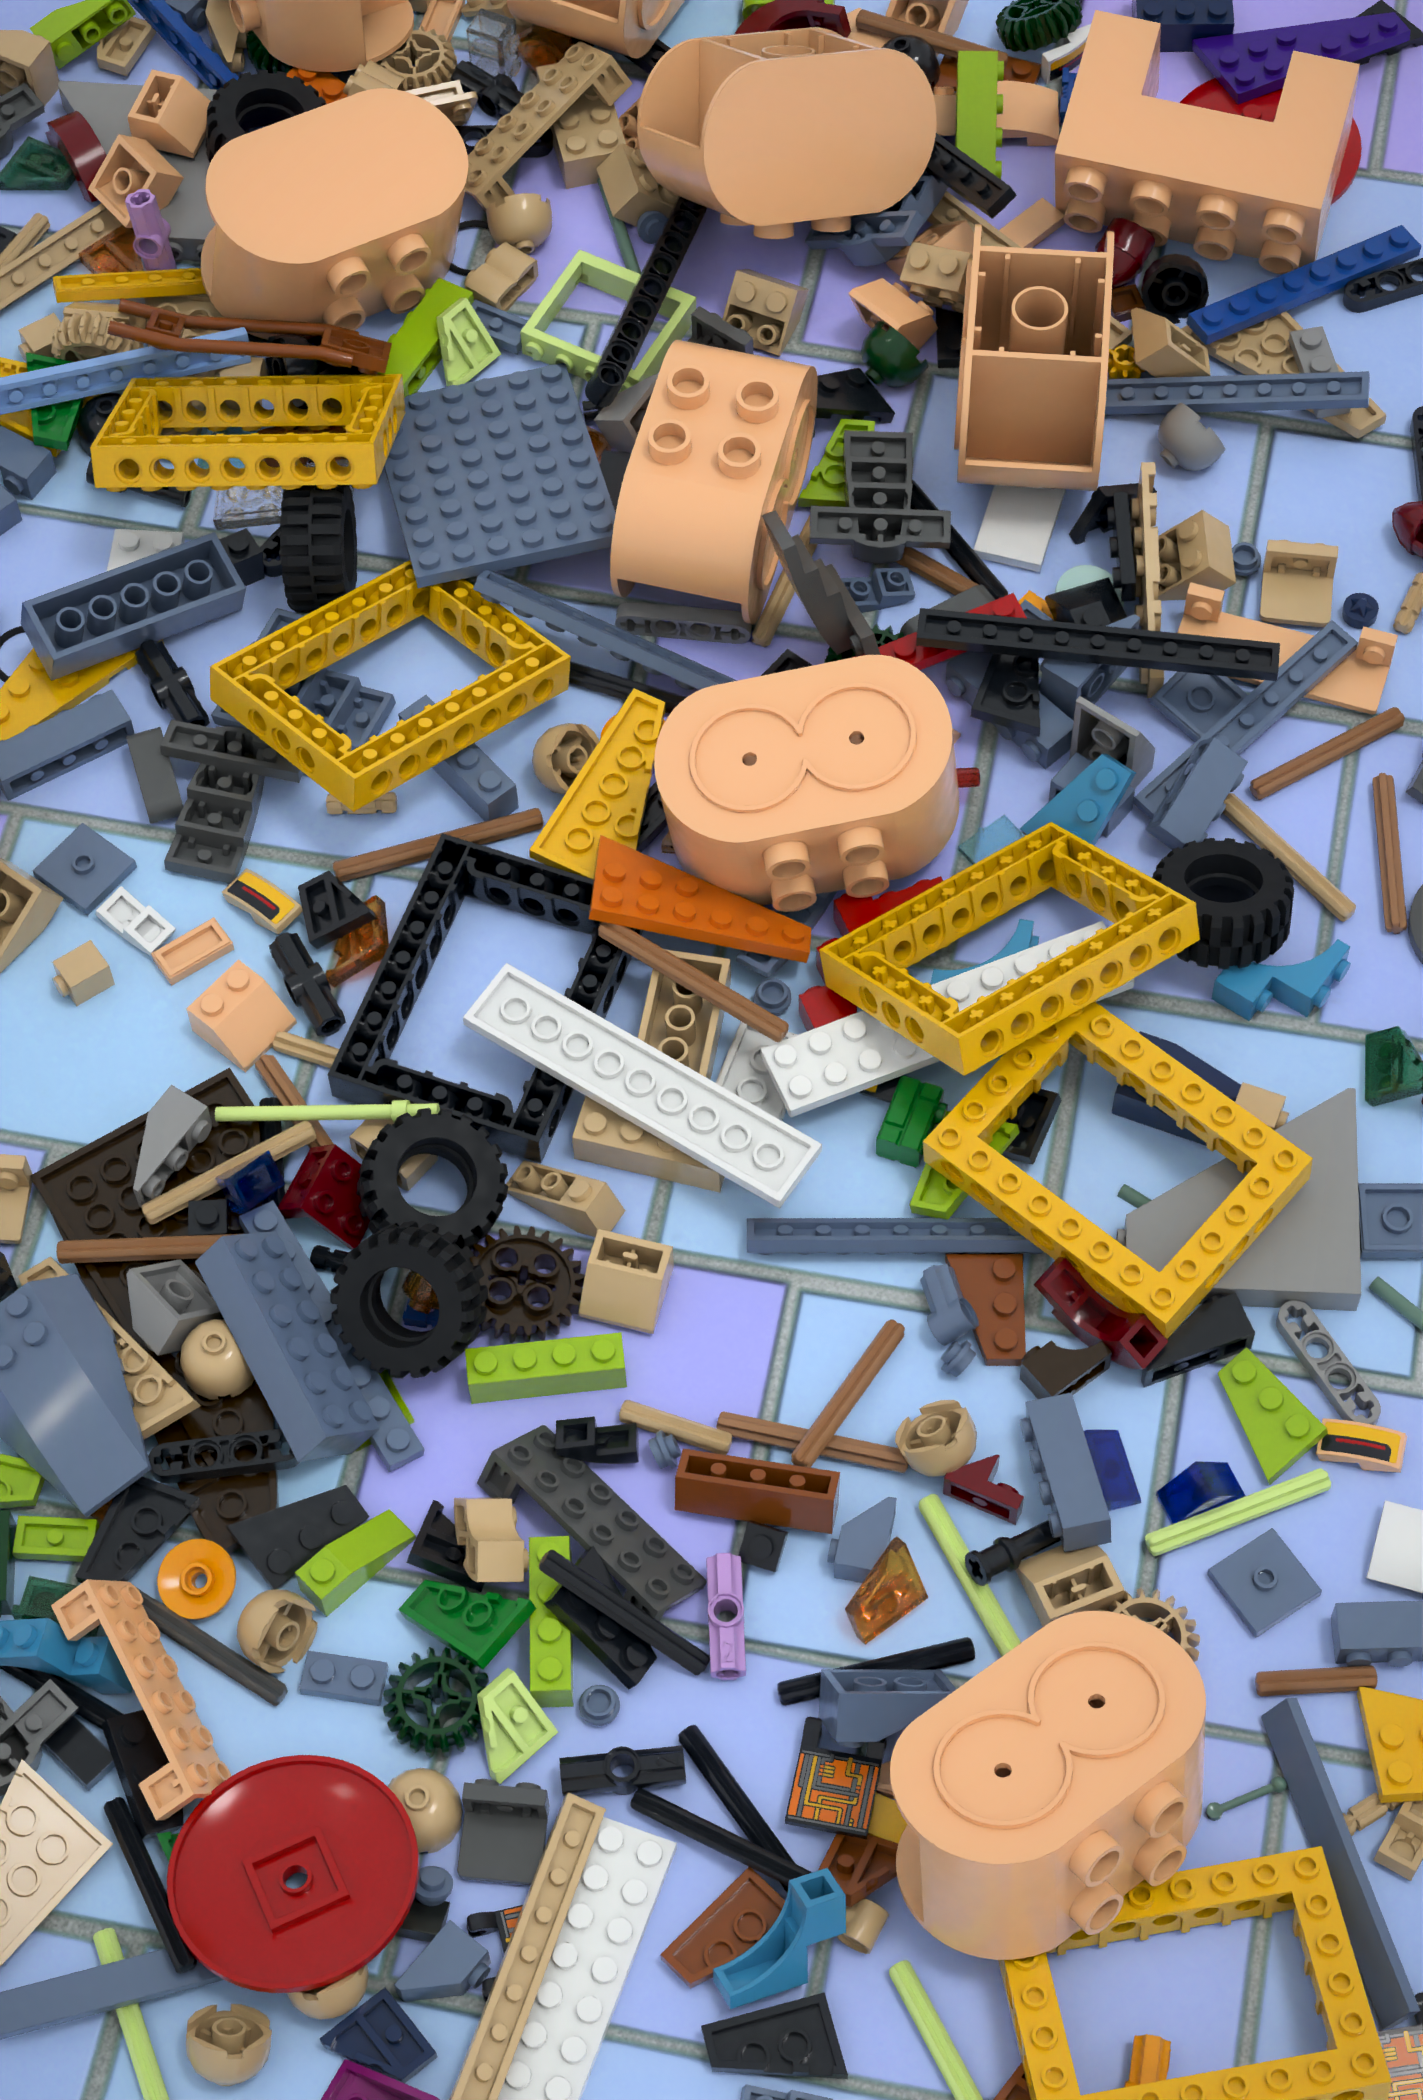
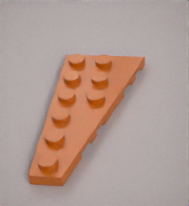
M600 835L588 919L807 963L810 954L811 927Z

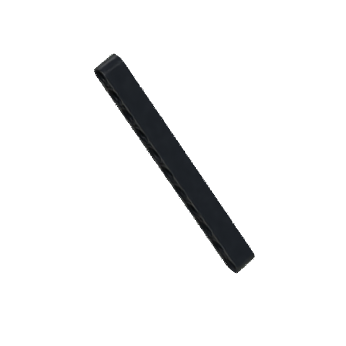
M678 196L586 385V397L594 405L599 407L611 405L624 384L705 215L707 207Z

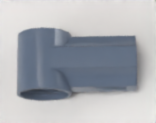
M944 1264L939 1266L933 1265L924 1270L920 1282L931 1314L927 1316L928 1326L936 1340L941 1345L946 1346L978 1327V1317L971 1304L963 1297L954 1268Z

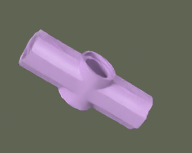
M138 189L136 192L128 194L125 203L136 236L133 242V249L143 258L146 271L177 269L168 239L171 227L161 216L156 196L150 192V189Z
M716 1553L714 1556L706 1558L711 1677L720 1680H736L739 1677L746 1676L741 1556L731 1553ZM723 1611H731L736 1615L735 1619L729 1622L720 1621L716 1616Z

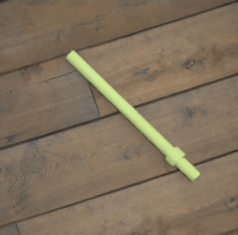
M393 1100L392 1104L227 1106L215 1108L216 1122L392 1119V1122L395 1123L397 1117L407 1112L411 1116H415L418 1109L430 1108L431 1114H438L440 1106L439 1103L410 1104L409 1100Z

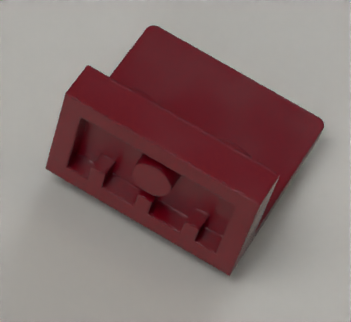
M336 1144L311 1147L279 1204V1211L287 1219L310 1218L349 1249H354L360 1244L370 1222L368 1216L362 1217L359 1209L361 1197L357 1195V1182L360 1178L359 1170L361 1164Z

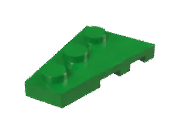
M26 352L27 372L73 362ZM85 397L31 408L34 445L68 451Z
M424 1580L398 1610L405 1619L476 1666L484 1669L537 1608L529 1599L518 1597L517 1601L504 1599L498 1593L487 1591L486 1595L468 1592L462 1586Z

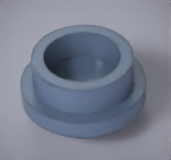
M659 211L643 213L637 221L639 237L648 244H655L667 221V217Z
M1241 542L1232 547L1236 575L1249 576L1258 571L1261 565V555L1254 545Z
M767 979L757 987L754 1001L755 1004L774 1015L780 1014L787 1010L791 1004V991L781 980Z
M967 1340L961 1345L957 1341L953 1342L940 1358L945 1362L941 1370L946 1374L950 1372L955 1377L959 1376L976 1356V1353L970 1348L972 1344Z
M662 1430L656 1432V1437L648 1440L658 1466L660 1469L670 1466L671 1469L677 1467L676 1458L681 1456V1451L673 1434L666 1436Z
M605 1685L589 1687L583 1692L579 1700L581 1716L586 1722L595 1726L611 1723L617 1717L620 1710V1701L617 1693Z
M437 1866L420 1868L415 1894L416 1899L427 1906L442 1904L452 1892V1876L448 1871Z

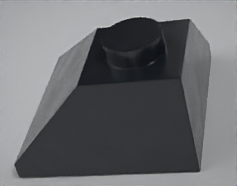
M1109 577L1045 597L1054 621L1106 626L1127 617Z

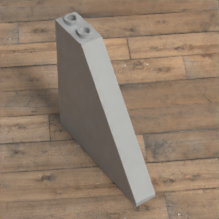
M59 81L58 88L64 110L67 114L78 111L83 115L96 134L106 155L118 134L131 136L127 116L143 85ZM196 88L210 101H212L213 95L217 91V89ZM206 135L194 158L157 150L184 177L169 205L160 210L162 218L171 227L168 239L175 260L201 261L203 244L207 235L215 226L207 206L205 194L206 175L210 165L206 155Z
M1347 1088L1274 1130L1313 1158L1310 1179L1199 1304L1215 1295H1223L1225 1297L1236 1293L1242 1306L1280 1308L1285 1302L1299 1300L1306 1303L1311 1309L1357 1311L1361 1297L1356 1090L1355 1088ZM1224 1158L1126 1214L1124 1229H1117L1116 1240L1158 1272H1161L1248 1173L1245 1171L1242 1174L1237 1170L1235 1163L1228 1158Z

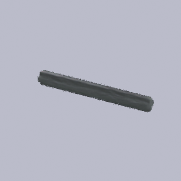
M138 1589L143 1597L142 1605L149 1619L156 1624L160 1632L270 1704L277 1706L283 1701L288 1692L284 1683Z

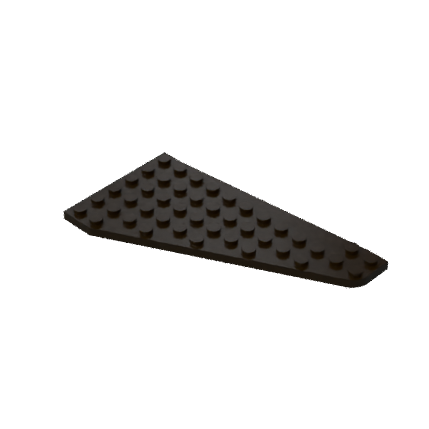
M230 1068L185 1091L186 1094L208 1106L212 1128L208 1137L203 1142L197 1143L190 1151L185 1165L179 1171H174L167 1179L160 1195L261 1143L260 1121L216 1122L215 1120L216 1107L254 1106ZM148 1112L30 1175L33 1185L48 1207L64 1241L188 1236V1207L155 1224H150L146 1220L142 1208L138 1206L133 1191ZM262 1168L201 1199H227L229 1205V1234H245L239 1224V1216L264 1205ZM198 1258L181 1259L206 1285L195 1264ZM178 1259L74 1263L92 1297L201 1405L156 1432L154 1436L159 1445L168 1442L275 1429V1417L255 1379L252 1385L240 1395L231 1397V1395L218 1396V1399L205 1398L196 1394L187 1385L180 1366L181 1351L175 1358L171 1353L157 1355L146 1347L142 1338L133 1330L126 1277L129 1269ZM262 1444L265 1459L270 1458L268 1444ZM251 1445L241 1446L236 1451L235 1458L241 1462L251 1461L256 1456L257 1449ZM204 1450L196 1457V1463L201 1467L211 1466L217 1460V1454L212 1450ZM188 1453L183 1454L185 1469L190 1468L187 1457ZM167 1456L165 1459L170 1468V1464L173 1461L171 1456ZM277 1470L177 1483L181 1491L200 1498L201 1504L191 1515L202 1537L219 1544L229 1554L239 1549L240 1546L225 1526L279 1508Z

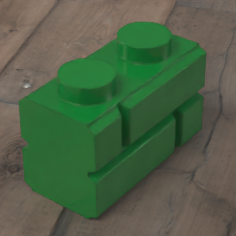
M901 1076L876 1139V1154L878 1156L893 1161L898 1160L902 1164L915 1168L919 1167L923 1157V1140L933 1131L935 1124H939L943 1120L945 1112L948 1110V1104L943 1103L944 1090L942 1087L927 1082L921 1083L920 1080L908 1076Z

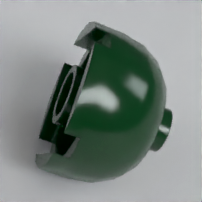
M877 322L865 337L861 348L862 360L868 368L865 375L879 387L882 383L891 387H904L912 384L929 367L927 360L925 359L920 363L916 358L920 351L908 339L892 327L886 332L882 329L884 322Z

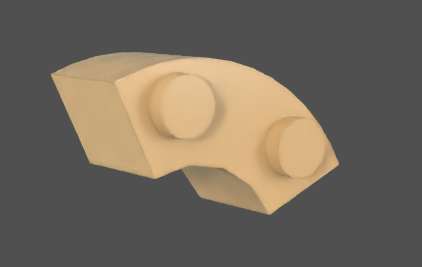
M500 1497L454 1498L456 1539L458 1545L466 1546V1559H464L463 1566L469 1577L475 1582H524V1573L527 1572L529 1566V1554L527 1549L524 1548V1540L519 1537L515 1528L517 1514L515 1507L512 1506V1499Z

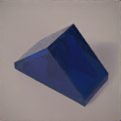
M269 1150L215 1177L231 1210L238 1214L249 1211L286 1184Z
M1195 1461L1156 1491V1496L1171 1525L1245 1497L1228 1462Z

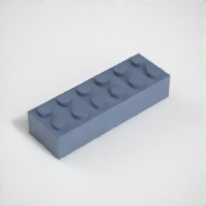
M213 532L22 602L21 625L52 681L141 647V644L149 640L159 641L239 611L243 608L246 587L216 533Z
M276 1231L220 1237L195 1261V1264L298 1462L352 1454L374 1435L380 1427L372 1414L370 1406L366 1403L358 1388L352 1372L348 1369L338 1350L336 1341L328 1331L318 1307L314 1304L307 1291L301 1275L296 1270L287 1253L283 1241Z

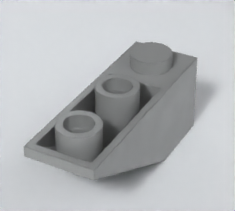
M170 1085L148 1112L133 1186L139 1207L162 1193L167 1179L174 1171H179L185 1165L190 1151L197 1143L203 1142L208 1137L212 1128L208 1106L173 1085Z

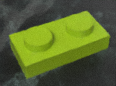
M18 1515L12 1553L15 1559L82 1562L100 1527L97 1519Z

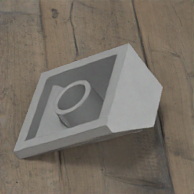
M654 374L618 393L611 405L603 407L594 419L609 445L617 451L632 453L658 374Z
M181 1259L131 1268L126 1274L133 1330L142 1338L146 1347L157 1355L181 1351V1345L186 1336L195 1327L213 1319L223 1318L208 1287Z

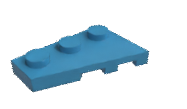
M1101 754L1028 820L1020 830L1030 834L1040 827L1053 822L1095 846L1136 772L1108 754Z

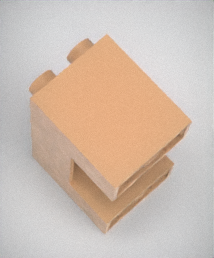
M1095 10L1055 150L1056 209L1065 215L1064 222L1075 230L1096 233L1102 230L1103 225L1109 226L1113 218L1128 219L1151 233L1155 239L1154 247L1163 246L1170 239L1193 244V249L1196 253L1211 260H1228L1232 257L1233 253L1259 258L1258 262L1264 269L1276 274H1285L1316 261L1351 131L1360 64L1293 50L1274 122L1156 98L1159 89L1161 23Z

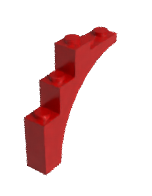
M941 876L931 880L923 879L906 889L897 892L888 891L874 900L872 896L856 898L845 893L834 900L833 920L843 937L941 883L943 879ZM839 938L829 939L821 946L816 947V967L824 984L825 978L819 949ZM826 984L823 987H811L799 995V1015L807 1031L857 1013L856 1005L828 988Z

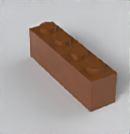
M683 1449L675 1476V1510L743 1521L752 1520L762 1524L832 1534L839 1505L840 1472Z

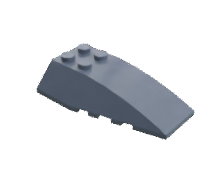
M78 1274L27 1282L0 1302V1438L80 1512L88 1517L152 1468L140 1425L134 1416L133 1407L135 1406L123 1376L125 1370L122 1359L117 1354L115 1346L117 1341L114 1331Z

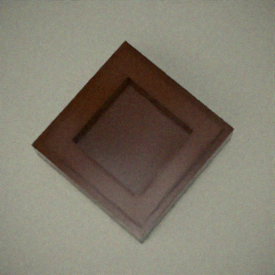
M1136 284L1112 289L1111 316L1117 321L1131 320V310L1136 307L1146 311Z

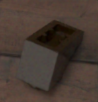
M1051 1340L1042 1348L1035 1346L1024 1355L1021 1360L1020 1380L1037 1399L1071 1392L1074 1395L1110 1368L1112 1351L1103 1341L1088 1348L1072 1350L1058 1347Z

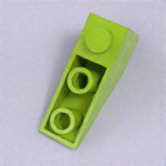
M85 0L54 10L29 29L34 35H40L50 41L55 65L58 69H61L136 15V12L127 0Z

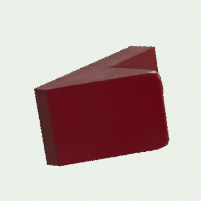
M993 1455L946 1473L943 1485L944 1495L1016 1525L1022 1513L1024 1496L1020 1495L1015 1488L1008 1484L998 1483L996 1485L992 1483L998 1471L1000 1455Z

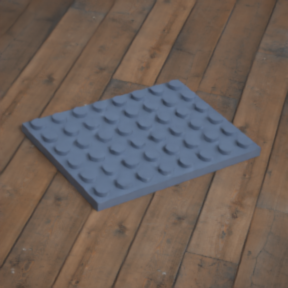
M565 363L551 364L527 371H517L508 375L484 378L460 385H450L427 392H417L404 398L405 416L384 469L417 588L478 576L485 569L497 572L611 547L616 513Z

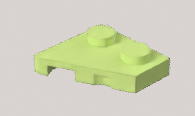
M467 298L458 299L436 317L446 386L467 383L501 355V352Z
M509 1668L504 1670L477 1694L489 1774L492 1780L501 1784L554 1737L558 1731L516 1673Z

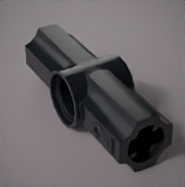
M462 60L455 67V71L451 76V81L460 80L464 93L473 91L477 93L478 106L491 117H495L498 114L504 116L510 113L524 95L518 91L515 83L507 75L498 74L494 77L469 61L465 62Z
M149 640L141 644L140 649L135 652V657L144 675L149 680L151 691L162 710L167 709L171 718L176 721L201 726L210 724L206 711L195 696L194 687L189 676L182 666L177 667L163 642Z
M286 932L277 936L275 941L269 945V950L277 967L284 976L283 980L292 1001L297 1007L301 1006L317 1036H330L338 1032L340 1027L346 1023L345 1016L330 992V984L322 967L318 962H313L297 933L291 934Z
M683 1745L633 1750L629 1747L620 1746L604 1754L559 1758L563 1796L568 1792L574 1795L610 1791L618 1795H628L639 1788L686 1784ZM622 1764L629 1765L634 1769L626 1777H618L612 1771Z

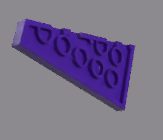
M1395 12L1192 39V50L1235 102L1241 104L1283 88L1293 50L1353 62L1409 41L1410 29Z

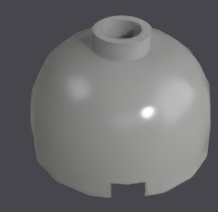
M1178 403L1161 421L1158 429V438L1164 450L1160 455L1172 468L1179 465L1186 470H1202L1216 462L1224 453L1225 447L1210 427L1206 429L1199 422L1201 417L1183 403Z

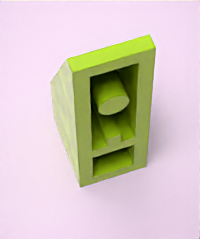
M388 1509L329 1543L295 1572L300 1591L327 1617L416 1539V1535Z

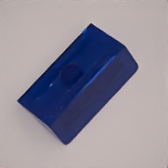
M1085 1430V1438L1108 1511L1140 1504L1141 1498L1119 1431Z

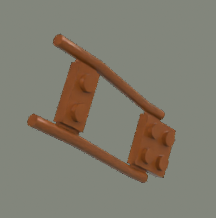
M122 298L118 312L149 319L146 328L143 329L110 320L107 333L149 344L162 350L317 359L338 367L351 368V365L358 367L360 372L368 375H375L378 372L385 374L392 345L389 342L359 335L358 331L326 323L190 316ZM245 327L246 331L251 333L296 334L323 338L320 346L181 337L184 329L226 331Z

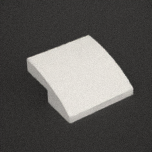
M1385 1500L1366 1578L1423 1593V1510Z

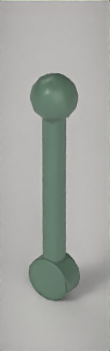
M1277 1776L1271 1780L1270 1784L1223 1804L1212 1802L1207 1806L1206 1815L1210 1820L1216 1821L1222 1817L1225 1811L1273 1791L1281 1793L1287 1787L1286 1780Z

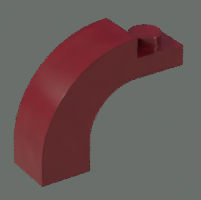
M774 0L749 15L734 34L820 27L837 32L847 38L851 33V28L844 6L826 4L824 0Z
M78 111L48 122L47 125L50 131L45 134L49 144L57 147L65 156L74 173L84 200L89 202L97 201L98 199L88 188L107 155L93 129Z
M1058 1257L1033 1284L1054 1307L1051 1313L1072 1334L1089 1347L1103 1341L1112 1351L1111 1361L1131 1369L1144 1370L1169 1342L1144 1313L1125 1312L1100 1296L1066 1257Z

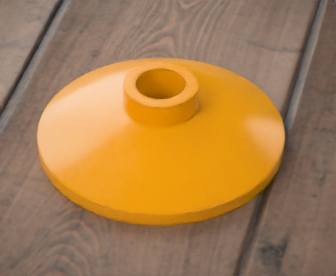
M206 1539L184 1541L171 1549L160 1565L157 1577L159 1595L167 1608L183 1618L198 1620L210 1617L223 1609L232 1597L236 1585L234 1562L229 1553L213 1541ZM205 1574L207 1577L205 1586L197 1588L195 1584L196 1578L199 1575Z

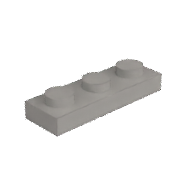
M1323 326L1291 331L1289 333L1288 341L1300 373L1339 372ZM1350 408L1313 409L1316 419L1350 413Z

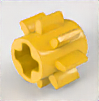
M1122 344L1114 350L1109 349V379L1140 378L1141 373L1145 370H1141L1135 363L1134 347Z

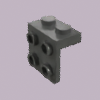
M700 306L691 314L692 337L687 342L753 354V337L745 330L734 327L724 321L718 314L710 313Z
M477 1779L475 1783L464 1782L462 1801L465 1815L457 1867L459 1876L466 1880L531 1885L545 1848L550 1807L547 1790L541 1789L537 1784L527 1782L518 1783L516 1787L499 1786L500 1784L497 1781L491 1779Z

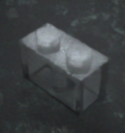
M481 8L466 30L470 62L494 77L498 74H505L509 78L517 76L522 61L518 53L519 35H517L516 20Z

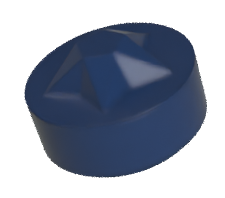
M1352 594L1344 601L1342 617L1351 627L1362 629L1363 626L1370 627L1377 619L1378 603L1368 594Z

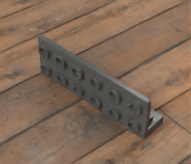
M541 1425L492 1451L477 1484L490 1497L512 1499V1505L521 1488H523L585 1550L594 1546L608 1572L627 1589L623 1597L656 1620L660 1621L666 1610L702 1590L706 1585V1579L583 1461L557 1455L555 1449L556 1435L547 1426Z

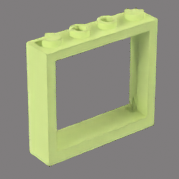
M579 249L520 331L522 353L532 357L533 360H539L549 365L565 363L568 373L581 377L588 382L599 361L600 355L544 332L579 282L628 301L640 274ZM673 287L669 288L658 314L670 319L635 370H630L618 393L659 373L671 344L675 340H682L692 325L691 314L696 310L695 296Z

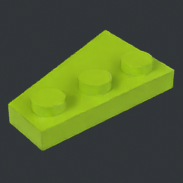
M840 420L825 448V454L819 465L815 466L811 473V479L806 489H803L798 497L799 507H846L843 467L844 430L875 431V421Z
M946 1111V1112H945V1115H944V1117H943V1119H944L951 1111ZM1005 1122L993 1134V1141L989 1146L1002 1155L1020 1133L1018 1125ZM925 1163L909 1206L914 1214L948 1220L968 1194Z

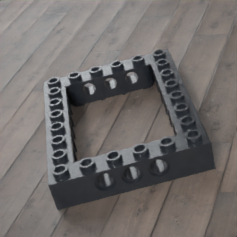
M442 833L327 1074L332 1096L355 1104H392L393 1100H409L410 1104L439 1103L440 1109L452 1110V1118L460 1120L464 1114L473 1119L470 1126L477 1131L483 1126L490 1133L487 1139L490 1145L498 1143L501 1151L542 1163L574 1090L572 1087L535 1067L530 1081H525L523 1085V1097L516 1112L513 1113L511 1100L502 1094L496 1093L494 1096L469 1088L468 1083L462 1081L460 1084L435 1077L433 1072L427 1070L425 1073L400 1066L398 1061L390 1059V1056L465 896L592 935V942L585 957L580 958L578 962L579 971L571 989H566L564 996L605 1019L632 956L598 935V928L602 922L588 919L593 879ZM628 927L639 935H642L644 931Z

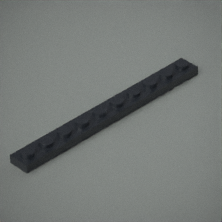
M920 608L916 646L1268 681H1277L1280 643Z

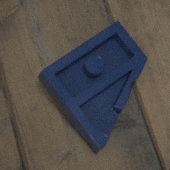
M386 1987L320 2038L324 2048L402 2083H406L438 2057L436 2051Z

